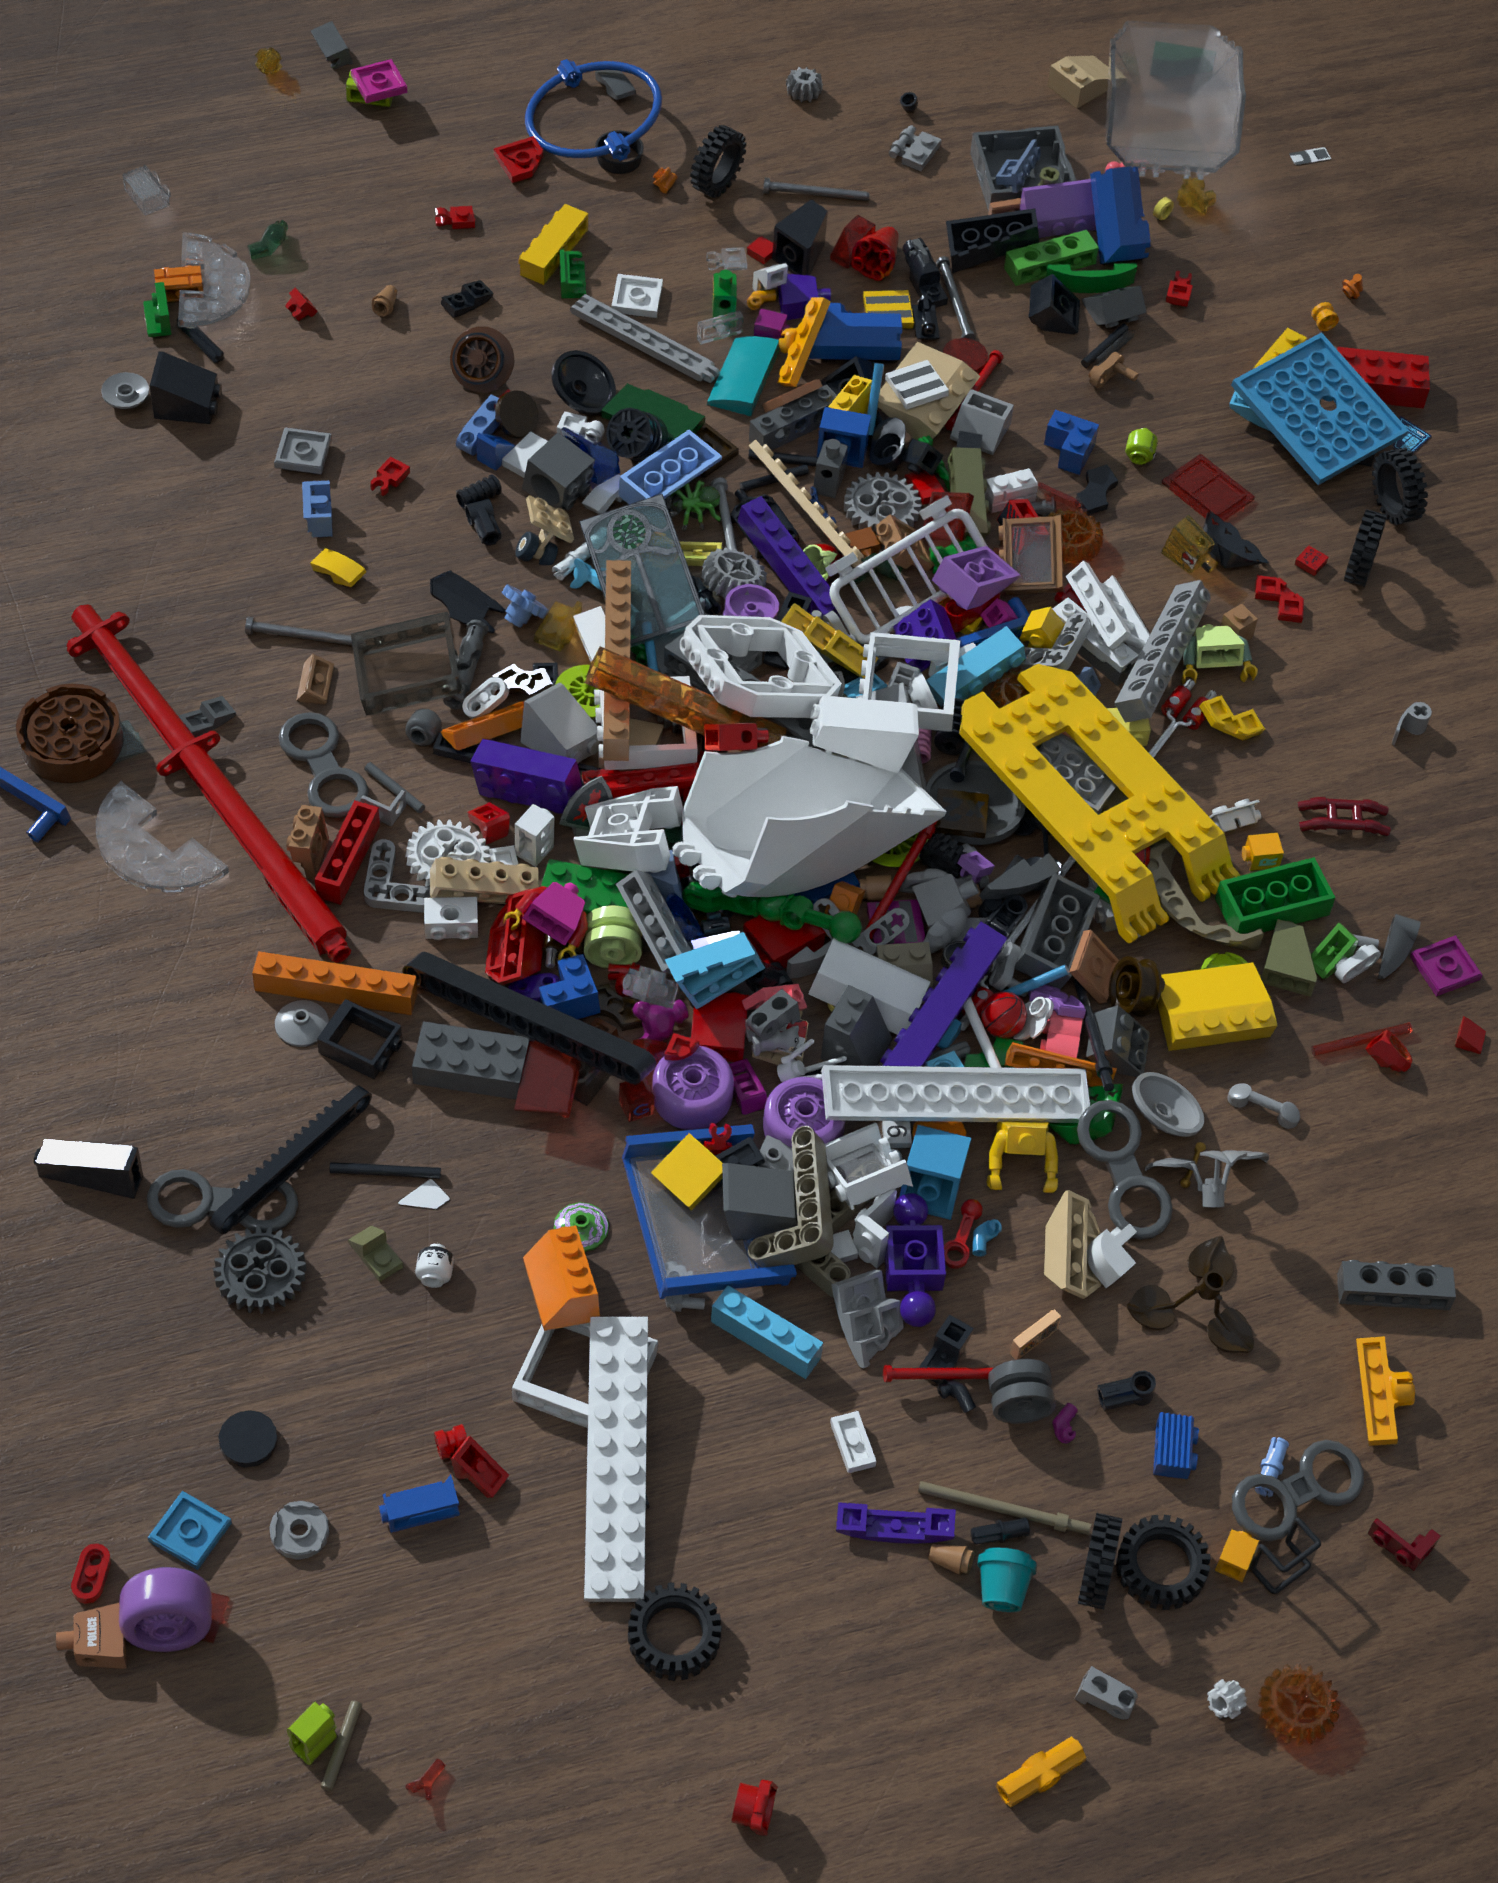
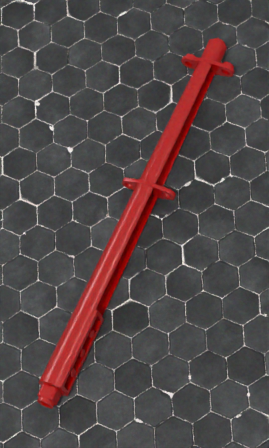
M91 605L78 606L74 610L71 620L82 635L71 638L67 642V652L70 656L77 657L93 648L97 649L172 751V753L158 763L156 767L157 772L161 776H167L184 768L259 868L268 888L319 955L327 954L334 963H340L348 958L351 949L345 941L346 929L207 753L219 743V734L216 731H210L195 738L115 637L130 622L129 617L125 613L115 612L109 619L103 621Z

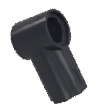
M486 499L465 505L467 520L471 526L474 525L481 543L487 546L495 545L501 539V531L496 523L491 501Z
M762 961L765 968L748 978L750 983L764 988L793 984L780 962L769 964Z
M1138 1371L1130 1378L1098 1385L1097 1392L1100 1405L1104 1411L1131 1404L1145 1406L1152 1401L1156 1380L1150 1372ZM1143 1385L1148 1390L1140 1391L1136 1388V1386Z

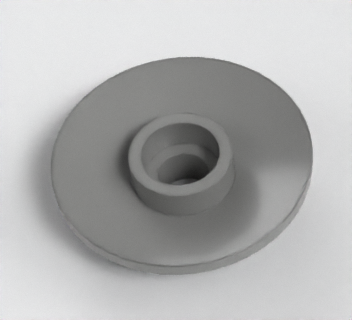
M123 372L109 377L103 383L101 393L104 401L110 406L128 409L142 404L147 399L149 385L142 376Z
M307 1000L294 1001L285 1005L278 1012L275 1019V1030L279 1038L285 1043L295 1047H306L317 1043V1038L328 1024L329 1019L326 1011L317 1003Z

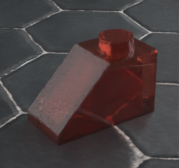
M860 215L853 218L844 227L830 255V259L847 269L852 266L851 255L853 247L858 240L875 232L876 224Z

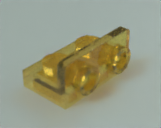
M555 601L534 634V642L561 652L566 643L569 644L572 640L574 629L576 628L573 616L583 613L582 603L577 601L572 608Z

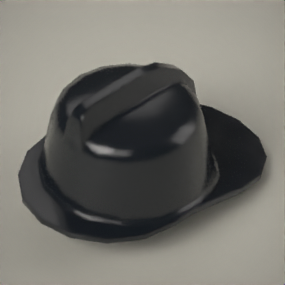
M898 418L885 419L874 430L870 450V460L873 464L896 471L897 466L903 462L901 458L907 448L905 445L906 428L902 420Z

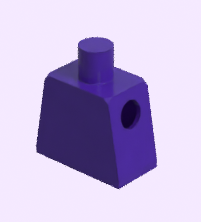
M787 274V283L779 285L777 288L780 311L782 314L787 315V320L803 318L806 312V305L812 297H824L831 301L830 288L817 289L814 276Z

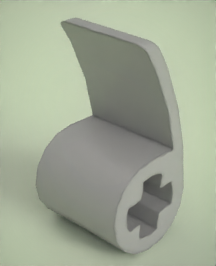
M1415 702L1404 712L1397 725L1392 745L1395 746L1398 734L1402 728L1415 735L1425 732L1432 713L1431 708L1427 704Z

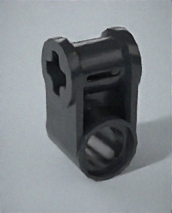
M1015 894L1008 896L998 909L992 912L984 924L1008 939L1028 908L1026 900Z

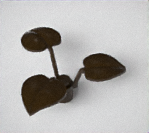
M1222 1236L1201 1243L1189 1255L1188 1268L1190 1273L1195 1277L1202 1278L1193 1290L1174 1303H1170V1297L1164 1289L1155 1285H1147L1137 1290L1127 1304L1129 1313L1139 1324L1150 1329L1160 1330L1169 1327L1174 1322L1173 1308L1178 1307L1198 1293L1205 1300H1215L1214 1315L1216 1318L1210 1320L1207 1325L1210 1341L1217 1348L1227 1352L1248 1353L1253 1350V1334L1243 1314L1234 1308H1226L1222 1313L1219 1311L1222 1299L1219 1293L1225 1287L1226 1282L1232 1277L1234 1270L1232 1259L1226 1249Z

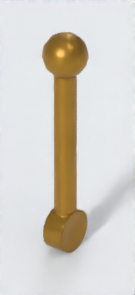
M1202 1142L1196 1143L1194 1148L1195 1155L1192 1160L1195 1161V1164H1197L1200 1157V1152L1206 1150V1145ZM1188 1169L1185 1178L1181 1179V1187L1188 1188L1191 1185L1192 1170Z

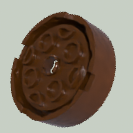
M62 684L46 689L47 693L36 699L32 697L24 705L17 718L16 734L25 763L38 776L59 783L81 782L103 773L118 758L124 741L120 717L115 703H112L101 690L84 684ZM67 724L75 725L73 728L68 729L67 732H65V729H62Z

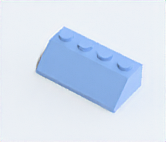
M687 430L621 475L619 479V497L628 504L659 494H663L665 499L722 460V456L692 431ZM646 506V507H636V508H634V509H642V508H649V507H647V506Z

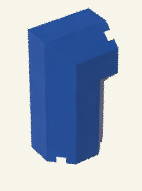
M1132 166L1106 169L1104 174H1101V171L1091 173L1090 179L1100 265L1148 258L1149 253H1145V249L1150 247L1151 240L1148 221L1142 220V217L1145 215L1143 213L1138 167L1132 168Z
M830 303L808 359H853L857 356L865 360H900L902 340H900L902 334L901 314L853 313L850 310L847 312L845 306L841 303Z

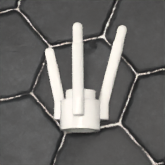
M810 1039L791 1054L781 1057L782 1064L777 1066V1072L781 1082L796 1077H813L822 1080V1074L803 1075L822 1069L824 1065H835L844 1062L847 1058L843 1056L804 1067L800 1060L796 1061L794 1058L814 1043V1040Z

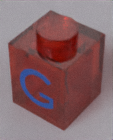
M646 1077L636 1085L626 1081L619 1083V1102L628 1122L654 1114L655 1096Z

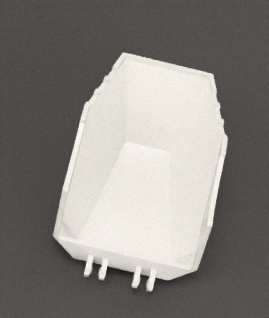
M782 736L780 741L749 751L733 753L704 752L682 810L683 842L676 843L672 847V853L684 865L693 866L696 863L700 864L693 870V877L700 881L699 884L705 889L713 890L719 886L722 889V893L730 897H736L737 895L746 897L789 895L807 891L844 877L943 818L947 811L902 768L899 773H895L850 757L847 758L833 754L832 751L826 749L823 751L809 747V741Z

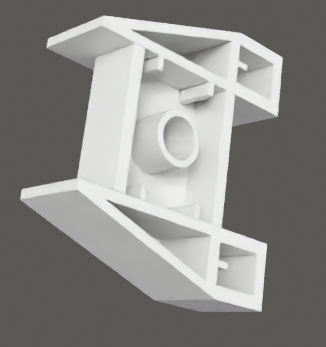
M678 786L653 788L585 806L590 825L589 835L574 837L580 864L625 871H635L637 869L642 872L652 873L666 870L670 859V852L664 829H649H671L680 826L683 805Z

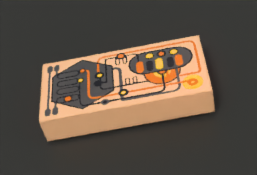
M1055 1309L1051 1310L1013 1339L1010 1355L1015 1360L1020 1359L1058 1330L1061 1315Z

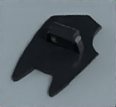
M451 570L430 579L431 596L446 606L450 618L464 624L471 620H480L487 624L489 633L495 632V629L483 618L488 609L501 613L506 611L496 600Z

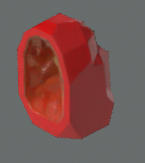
M1388 1030L1375 1037L1365 1049L1381 1067H1387L1393 1071L1405 1072L1411 1067L1413 1061L1407 1048L1395 1034Z

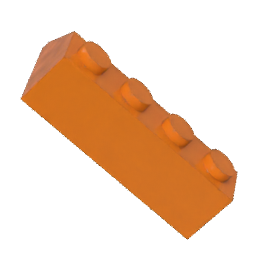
M565 1226L548 1230L523 1257L543 1329L546 1331L590 1323V1317H600L599 1299L577 1226Z

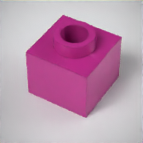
M998 598L980 614L989 628L1018 618L1009 604Z

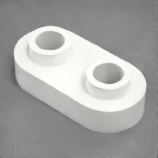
M499 677L489 678L465 698L462 706L464 713L471 719L490 713L507 698L509 694L508 685ZM500 689V692L494 695L496 690ZM481 705L480 709L475 711L476 707Z
M1374 945L1361 946L1355 952V955L1350 958L1345 957L1335 966L1337 969L1335 976L1342 983L1350 981L1370 968L1379 959L1381 952Z

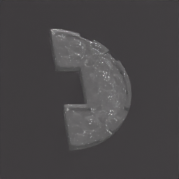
M183 232L181 267L191 265L200 266L201 269H204L203 291L180 290L178 327L195 328L219 322L233 315L246 302L250 292V272L245 261H241L237 257V252L226 244L219 245L211 242L212 238L204 235Z
M122 781L117 783L104 798L96 818L98 846L107 865L125 881L143 889L151 887L161 889L162 892H184L183 888L197 885L201 888L221 879L229 873L228 866L195 839L191 838L175 852H171L145 831L142 827L157 816V810Z

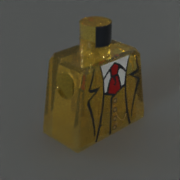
M1187 515L1173 527L1161 551L1164 556L1188 573L1194 572L1200 566L1210 573L1218 565V562L1209 555L1214 546V541L1190 515Z

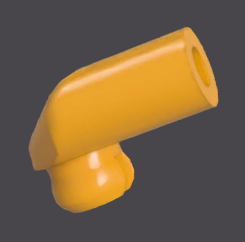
M775 289L754 291L747 299V306L752 310H757L764 302L776 301Z

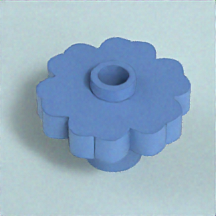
M506 584L502 591V594L511 600L504 618L520 628L524 623L527 624L532 614L545 619L549 612V609L535 600L537 597L525 589L522 592Z

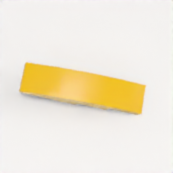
M794 603L781 622L801 630L817 651L865 679V676L861 675L862 660L867 661L868 658L863 657L864 647L839 629L836 631L819 617H813Z

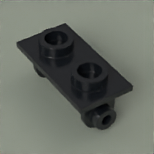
M923 295L918 300V305H912L917 340L940 339L935 305H932L931 298Z

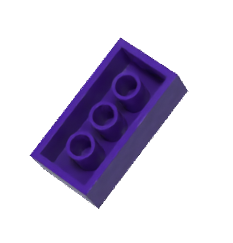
M482 739L470 761L478 792L480 795L488 798L493 797L510 803H520L528 806L534 804L540 808L560 814L563 813L568 801L575 792L582 787L577 760L569 757Z

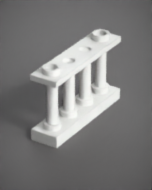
M1082 561L1066 578L1108 648L1114 650L1122 642H1125L1129 648L1140 655L1150 633L1117 579L1112 575L1104 583H1101L1089 563Z

